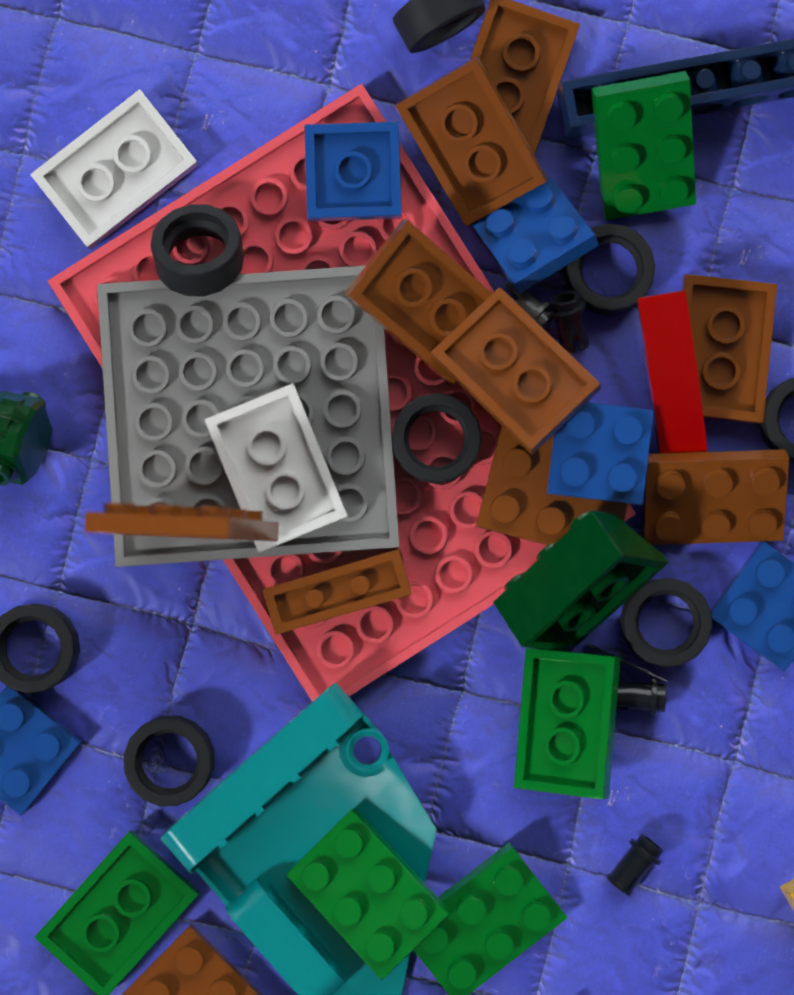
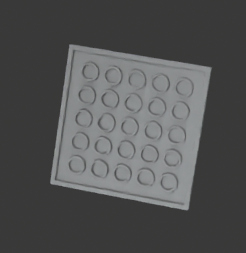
M365 266L239 274L236 280L221 292L204 297L185 296L171 291L161 280L97 284L111 503L144 506L176 505L195 508L208 506L240 509L204 419L293 383L348 516L261 553H258L256 545L252 540L113 534L116 567L399 547L384 328L344 295Z

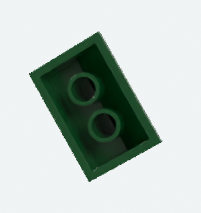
M591 510L576 517L569 526L570 530L558 542L543 548L537 555V561L525 573L518 574L510 579L504 587L505 591L493 603L522 647L572 651L669 563L668 560L616 515Z

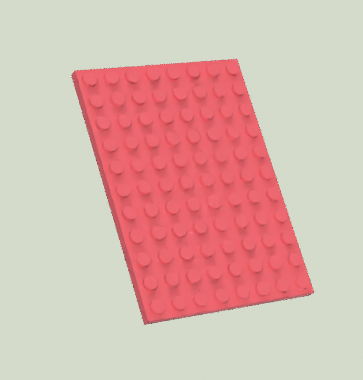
M362 83L48 280L49 285L101 367L102 352L97 284L160 280L151 251L152 232L164 216L174 209L191 204L211 205L222 209L236 221L241 233L244 252L243 267L239 274L365 266L403 219L410 221L491 293L494 290L400 142L402 218L308 221L304 125L386 122ZM195 236L185 239L176 245L170 253V257L174 261L185 265H200L210 262L222 254L225 244L221 240L210 236ZM384 329L391 434L393 433L395 420L404 406L419 396L433 393L454 396L467 404L478 419L482 436L479 455L467 472L454 481L433 484L419 481L406 473L395 458L393 449L399 547L223 560L312 702L335 682L348 696L354 694L494 605L493 602L505 591L506 583L514 576L525 573L537 561L538 553L548 546L475 527L502 425L457 381L455 384L447 382L386 329ZM440 411L428 412L417 418L410 428L408 437L410 450L416 459L425 465L434 467L448 465L457 459L463 449L465 439L463 429L456 418ZM630 504L627 506L623 522L636 515ZM399 549L412 595L275 635L262 589Z

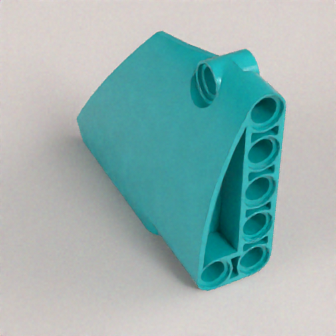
M335 682L163 833L160 840L190 874L196 871L226 905L225 910L234 923L297 995H402L410 954L385 979L381 980L286 876L351 809L356 808L424 883L426 881L437 829L389 751L385 737ZM366 736L378 740L381 749L379 756L374 761L368 763L356 759L353 752L355 743L360 738Z

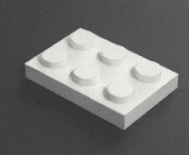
M139 89L30 175L87 248L91 250L199 164Z
M293 383L204 419L240 509L263 511V521L279 522L278 542L254 541L258 553L348 517Z

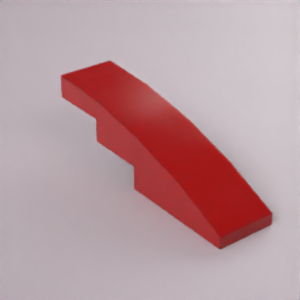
M686 290L637 298L644 342L643 352L650 389L649 398L651 410H654L653 423L658 453L708 452Z

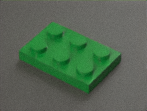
M686 71L591 88L601 206L605 220L695 205L696 187L690 79Z
M526 648L514 788L601 800L609 798L621 657Z
M356 808L351 809L286 874L381 980L385 979L452 913Z
M130 830L34 938L97 995H109L192 903L200 891L134 831Z
M509 842L438 897L452 913L414 952L449 995H469L566 920L567 916Z

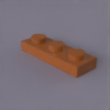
M399 549L262 589L275 635L412 595Z

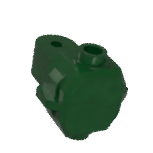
M6 391L0 392L1 486L7 485L9 482L20 485L25 484L37 473L48 451L53 430L47 414L46 402L35 393L23 392L16 394Z

